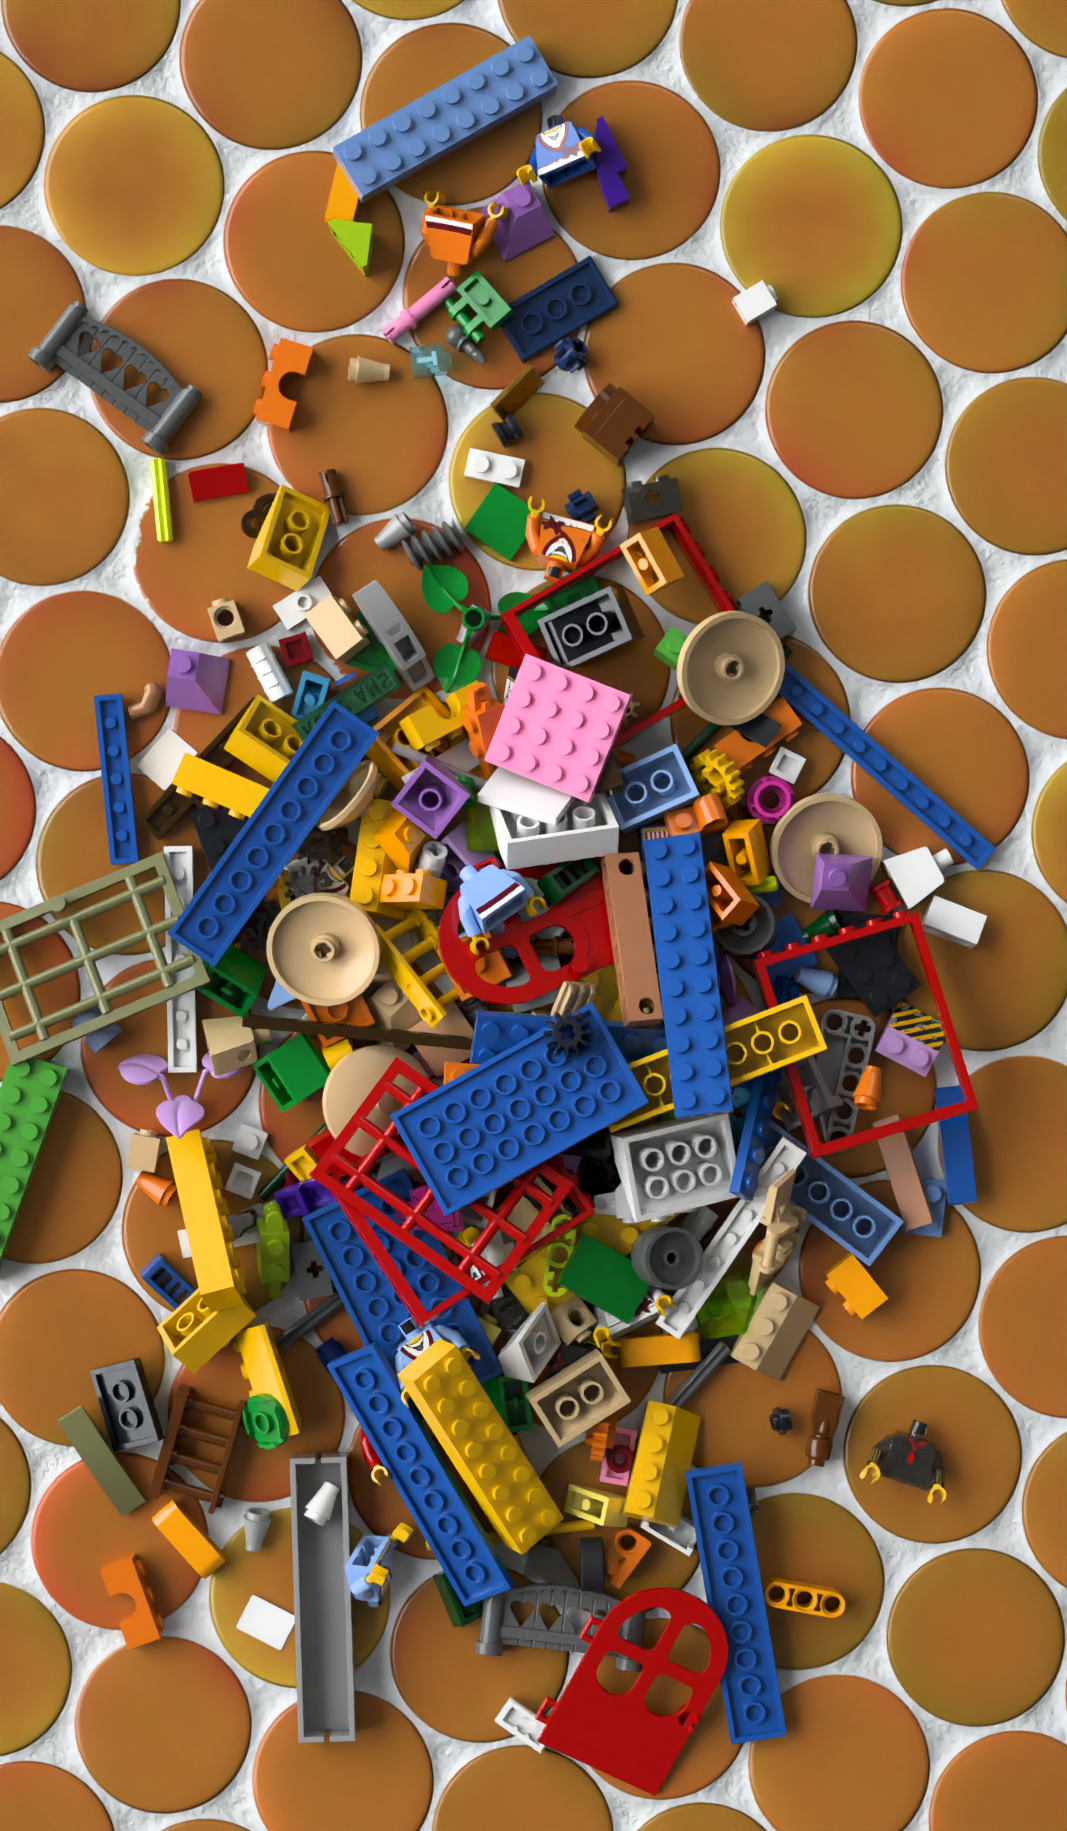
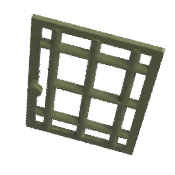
M159 852L61 895H55L45 902L0 920V934H2L5 942L0 944V957L9 953L18 979L17 983L0 990V1033L12 1066H16L211 983V978L207 973L203 959L185 947L188 956L169 964L163 953L157 935L170 930L184 911L163 852ZM156 868L159 877L138 885L135 876ZM123 881L126 882L127 891L15 938L13 934V928L53 911L55 913H62L76 901ZM163 887L173 916L153 924L143 896ZM133 901L142 930L91 951L81 922ZM70 927L81 956L29 977L19 948ZM147 940L157 969L105 991L95 962ZM85 966L95 995L43 1017L33 988ZM193 967L195 976L175 984L172 977L173 974ZM162 980L165 989L112 1010L109 1001ZM23 993L33 1022L13 1030L3 1001ZM99 1006L102 1013L101 1016L50 1037L48 1027ZM37 1032L40 1042L20 1050L17 1040Z

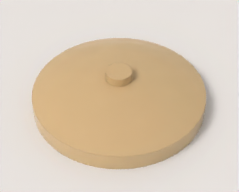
M725 611L708 617L689 634L679 655L677 681L684 701L698 716L715 724L738 725L754 719L772 703L781 687L785 671V656L781 641L767 622L746 612Z
M820 793L798 801L782 815L771 837L770 860L776 877L785 889L796 898L811 903L816 853L864 855L873 857L871 882L880 866L883 853V841L878 823L861 803L843 794Z
M313 893L295 899L282 909L269 930L266 951L268 963L274 977L288 993L309 1004L333 1006L354 999L369 986L379 968L381 941L373 920L358 904L337 894Z
M386 1045L365 1046L345 1055L330 1072L323 1091V1114L332 1136L335 1139L338 1137L396 1057L429 1080L421 1064L407 1052ZM400 1074L393 1081L395 1085L409 1095H412L417 1088L416 1085ZM385 1092L366 1119L385 1131L392 1122L390 1115L400 1110L403 1104ZM359 1128L345 1146V1149L354 1155L363 1157L370 1152L377 1140ZM392 1153L391 1155L387 1156V1157L384 1158V1159L394 1158V1157H397L398 1155L395 1154V1153Z

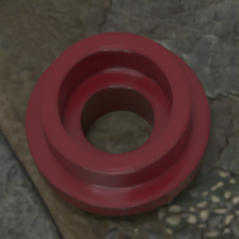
M618 1444L613 1446V1449H609L606 1461L612 1471L625 1473L633 1467L635 1457L633 1451L628 1446ZM617 1454H624L626 1460L623 1463H617L615 1461Z

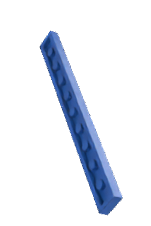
M785 662L784 677L778 695L784 697L790 706L973 868L978 870L996 848Z

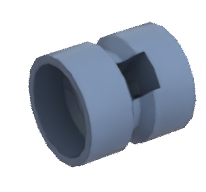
M99 1006L79 1014L70 1022L71 1026L75 1027L101 1016L102 1013ZM118 1023L86 1035L85 1043L96 1054L124 1030Z

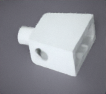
M927 846L881 861L889 878L892 879L897 893L904 901L903 904L906 909L916 905L943 884L945 879L940 870L954 863L946 848L931 855Z

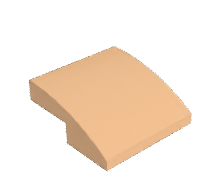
M455 1001L444 1008L447 1015L434 1028H431L426 1021L422 1020L408 1029V1031L467 1036L471 1038L472 1048L474 1029L468 1023ZM415 1045L437 1078L444 1074V1062L461 1063L471 1055V1048L470 1050Z

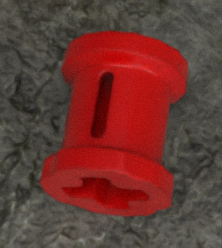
M891 878L869 889L870 893H874L881 906V914L887 913L904 903L896 895L891 885L893 882Z

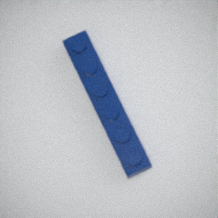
M123 694L94 696L110 865L136 863L140 860Z

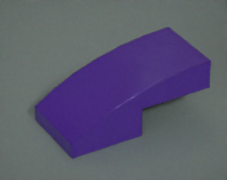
M313 1178L290 1185L274 1193L284 1219L309 1214L312 1208L325 1206L336 1201L329 1189Z

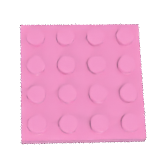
M525 654L484 761L591 803L632 695Z

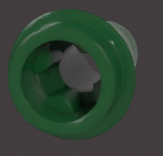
M826 910L810 925L802 929L801 933L806 943L810 944L812 943L811 938L827 933L829 938L839 935L838 930L845 928V923L837 910Z

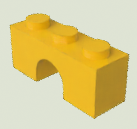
M478 680L445 698L451 711L450 719L441 718L430 704L408 715L399 722L413 749L419 751L424 748L428 752L441 745L440 739L448 736L449 740L464 733L463 718L465 717L462 706L469 703L468 688L479 683Z

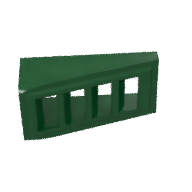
M592 858L565 861L544 875L537 882V885L551 904L556 905L601 870ZM576 861H579V863L587 871V874H584V872L576 864ZM568 867H569V868L571 869V871L575 874V876L578 878V880H576V878H575V877L572 875V873L568 870ZM559 874H560V875L563 877V879L567 882V884L569 885L568 887H567V885L564 883V881L560 878Z

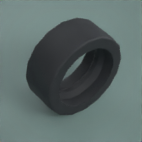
M580 1537L581 1591L604 1590L602 1537Z

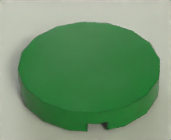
M260 1393L250 1397L243 1409V1422L251 1439L255 1438L259 1442L257 1445L260 1448L266 1450L283 1445L288 1438L289 1422L280 1402L267 1393Z

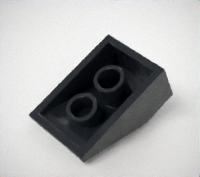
M623 585L609 586L537 620L556 666L566 670L644 638Z

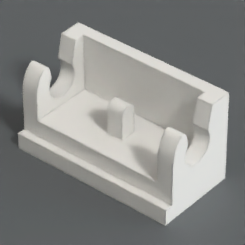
M934 895L921 924L923 931L972 950L978 943L987 916Z
M681 1514L678 1528L644 1520L640 1521L641 1528L688 1556L692 1553L696 1542L694 1522Z

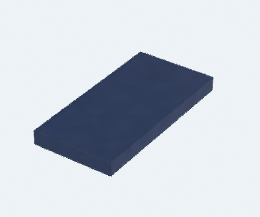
M588 256L508 304L514 314L501 324L500 327L523 363L619 306V303L592 257Z

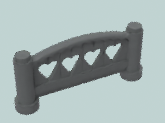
M75 300L73 304L68 305L37 348L33 346L26 356L48 373L57 364L146 430L140 440L152 451L163 457L170 448L168 443L201 401L202 393L190 384L186 388H182L168 369L146 348L122 332L89 319L86 316L89 310ZM88 332L91 334L92 339H97L101 342L100 349L78 357L79 338L82 333ZM111 349L114 351L115 356H121L124 359L121 367L101 374L102 353L104 350ZM128 366L136 367L138 373H144L147 376L145 383L124 390L125 369ZM157 383L160 386V390H167L169 392V398L166 401L146 408L149 384Z
M539 1583L512 1587L509 1590L484 1599L480 1640H476L475 1653L488 1656H502L504 1644L585 1653L590 1643L581 1640L579 1635L587 1621L576 1633L566 1614L567 1609L572 1606L578 1610L587 1608L591 1613L590 1615L594 1616L597 1610H604L606 1613L610 1612L622 1600L601 1591H581V1586L570 1584ZM515 1600L520 1601L522 1604L531 1602L534 1605V1611L521 1627L510 1608V1604ZM543 1603L548 1604L550 1607L559 1605L562 1608V1614L549 1630L538 1611L539 1606ZM646 1609L632 1615L618 1630L620 1637L641 1647L643 1644ZM592 1624L587 1634L593 1636L598 1626ZM611 1651L605 1654L606 1656H616L615 1668L634 1672H641L643 1669L642 1664L617 1652Z

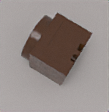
M609 383L588 406L574 428L583 434V439L618 466L629 453L632 446H635L638 439L653 424L655 415L621 387L617 389Z

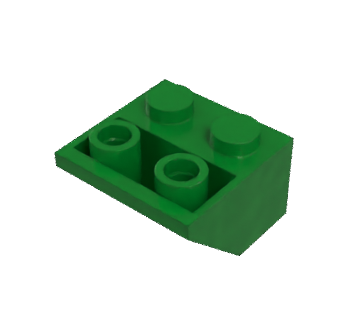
M230 944L215 967L204 961L207 973L211 978V983L199 987L197 990L243 1018V1015L248 1012L259 994L268 967Z
M300 1033L251 1065L282 1113L325 1086L331 1072L306 1033Z
M502 1373L481 1383L482 1388L510 1432L533 1430L531 1404L525 1396V1393L529 1392L528 1381L506 1377Z

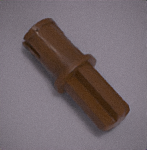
M336 469L326 470L327 473L324 471L318 473L325 494L323 501L327 502L333 525L342 526L349 522L343 500L345 493L341 492Z
M555 936L554 939L529 941L536 956L555 955L556 958H560V955L574 954L573 938H559V936Z

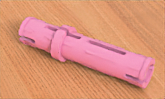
M447 276L407 310H401L399 312L400 316L381 330L392 345L407 331L417 328L419 321L457 291V288L452 281L449 282L450 279Z

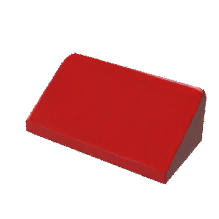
M244 463L188 472L193 502L249 493Z
M494 630L485 659L520 669L523 658L509 635ZM533 644L544 661L547 649Z

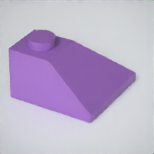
M527 181L524 186L519 184L509 189L492 201L498 203L495 209L496 215L500 213L503 205L508 208L506 218L497 220L498 227L492 238L504 262L555 236L530 181ZM489 204L479 210V213L486 214V219L490 217L487 210Z
M172 648L167 674L166 706L222 715L230 659Z
M428 754L390 805L434 839H437L471 794L451 771Z
M816 853L810 908L866 912L873 857Z

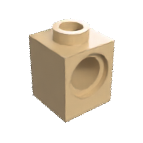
M228 597L213 601V607L207 608L217 640L220 643L247 634L235 600L229 601ZM224 611L233 613L234 619L229 626H222L219 623V616Z
M140 1129V1133L135 1132L132 1134L126 1168L155 1173L158 1169L163 1137H158L157 1131Z
M577 1295L558 1306L551 1314L556 1330L567 1346L576 1340L582 1343L593 1334L591 1328L597 1323L595 1317ZM570 1319L574 1320L578 1326L574 1325Z

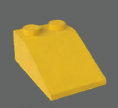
M282 484L256 539L247 568L295 591L302 588L312 577L330 517L328 506Z

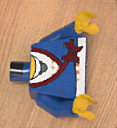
M561 115L551 116L547 119L549 130L538 134L535 138L536 147L533 149L529 164L519 168L516 175L522 186L529 180L533 183L537 182L538 176L549 188L555 187L598 168L592 153L601 151L598 146L599 140L586 128H577L572 121L564 123Z

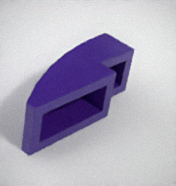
M603 116L597 118L595 134L599 140L598 146L601 149L600 152H595V161L598 166L596 173L603 200L608 212H611L629 203L630 197L620 178L621 175L627 173V165Z

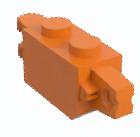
M479 682L468 688L469 703L462 706L465 717L463 718V724L469 735V750L474 757L479 759L484 776L490 778L495 771L494 765L484 761L505 705L493 699L487 684Z

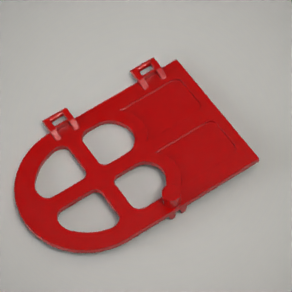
M604 856L592 857V860L601 870L600 862ZM495 857L473 866L478 872H480L479 869L487 865H494L498 869L507 870L505 866L499 867ZM576 861V864L580 867L584 874H587V871L583 868L579 861ZM563 862L511 869L509 871L520 873L523 878H532L539 881L544 875ZM619 866L620 872L626 875L623 867ZM568 867V870L572 873V875L576 878V880H578V878L575 876V874H574V873L571 871V869ZM601 871L556 905L551 904L547 912L523 922L517 918L516 914L510 916L502 922L504 931L487 939L489 941L488 950L485 949L482 942L476 944L479 955H475L471 951L470 945L464 944L458 936V924L460 921L458 900L461 897L460 890L455 893L447 904L439 924V951L448 973L467 993L492 1004L517 1005L526 1003L561 988L564 981L576 982L578 979L585 978L589 974L614 964ZM559 874L560 878L564 881V883H565V884L567 885V887H568L569 885L567 884V882H566V881L563 879V877ZM553 926L562 927L571 934L574 940L573 958L569 964L555 971H546L542 968L529 942V938ZM654 930L651 933L652 943H655ZM507 946H512L516 949L528 972L529 981L524 985L514 987L491 984L480 978L476 972L475 963L480 958Z
M650 1588L636 1592L616 1604L604 1620L590 1615L579 1635L581 1640L590 1643L559 1701L546 1696L534 1717L536 1720L546 1724L537 1742L653 1796H656L690 1733L694 1732L695 1724L699 1723L700 1715L724 1673L728 1658L726 1633L722 1622L714 1610L699 1597L675 1588ZM652 1607L663 1608L671 1616L656 1646L652 1649H645L618 1635L620 1626L628 1618L645 1609ZM592 1624L598 1626L593 1636L587 1634ZM687 1624L701 1626L709 1639L710 1658L706 1669L702 1672H694L668 1659L672 1646L683 1627ZM608 1652H617L639 1662L643 1666L633 1687L625 1693H611L605 1690L597 1679V1668L604 1655ZM659 1674L669 1676L688 1685L692 1689L689 1700L678 1708L677 1713L669 1715L656 1714L650 1711L645 1704L646 1693L655 1677ZM547 1705H550L553 1709L547 1717L543 1713Z

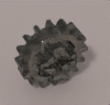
M315 824L296 851L297 859L301 860L307 857V864H311L314 859L318 861L319 865H322L323 859L327 858L332 863L333 855L341 857L342 848H347L348 828L345 825L334 829L336 833L335 839L333 838V830L322 831Z

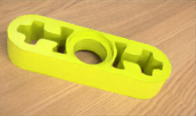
M566 1213L556 1215L551 1222L550 1232L556 1229V1223H561L562 1219L569 1221L573 1217ZM576 1229L565 1235V1240L571 1239L570 1245L559 1241L548 1246L543 1287L546 1293L551 1296L558 1297L567 1291L562 1286L558 1287V1291L552 1290V1285L547 1284L548 1280H553L555 1270L549 1271V1265L555 1268H564L574 1249ZM556 1247L565 1248L568 1252L567 1260L563 1263L555 1262L551 1257L553 1249Z

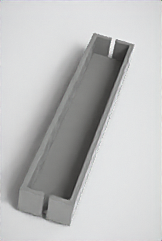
M348 1452L323 1453L321 1459H317V1453L291 1454L290 1488L298 1743L324 1742L326 1730H331L330 1742L355 1741L357 1721L353 1597L345 1571V1565L351 1557ZM326 1481L340 1490L336 1496L330 1520L326 1521L324 1526H321L303 1515L306 1511L304 1507Z

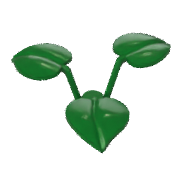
M426 564L421 578L422 594L426 604L433 611L440 614L448 613L455 606L463 612L462 625L467 630L462 647L455 643L446 644L439 648L433 661L435 674L444 692L453 693L472 683L481 669L479 653L475 650L467 649L471 633L480 630L485 620H499L501 615H484L480 608L470 607L467 609L465 606H462L458 601L463 600L468 593L466 576L460 570L451 566ZM511 592L504 595L498 601L499 613L502 614L532 597V595L522 592ZM544 603L517 618L527 636L532 635L539 627L537 620L548 614L549 608ZM501 623L502 630L506 635H508V633L506 632L505 628Z

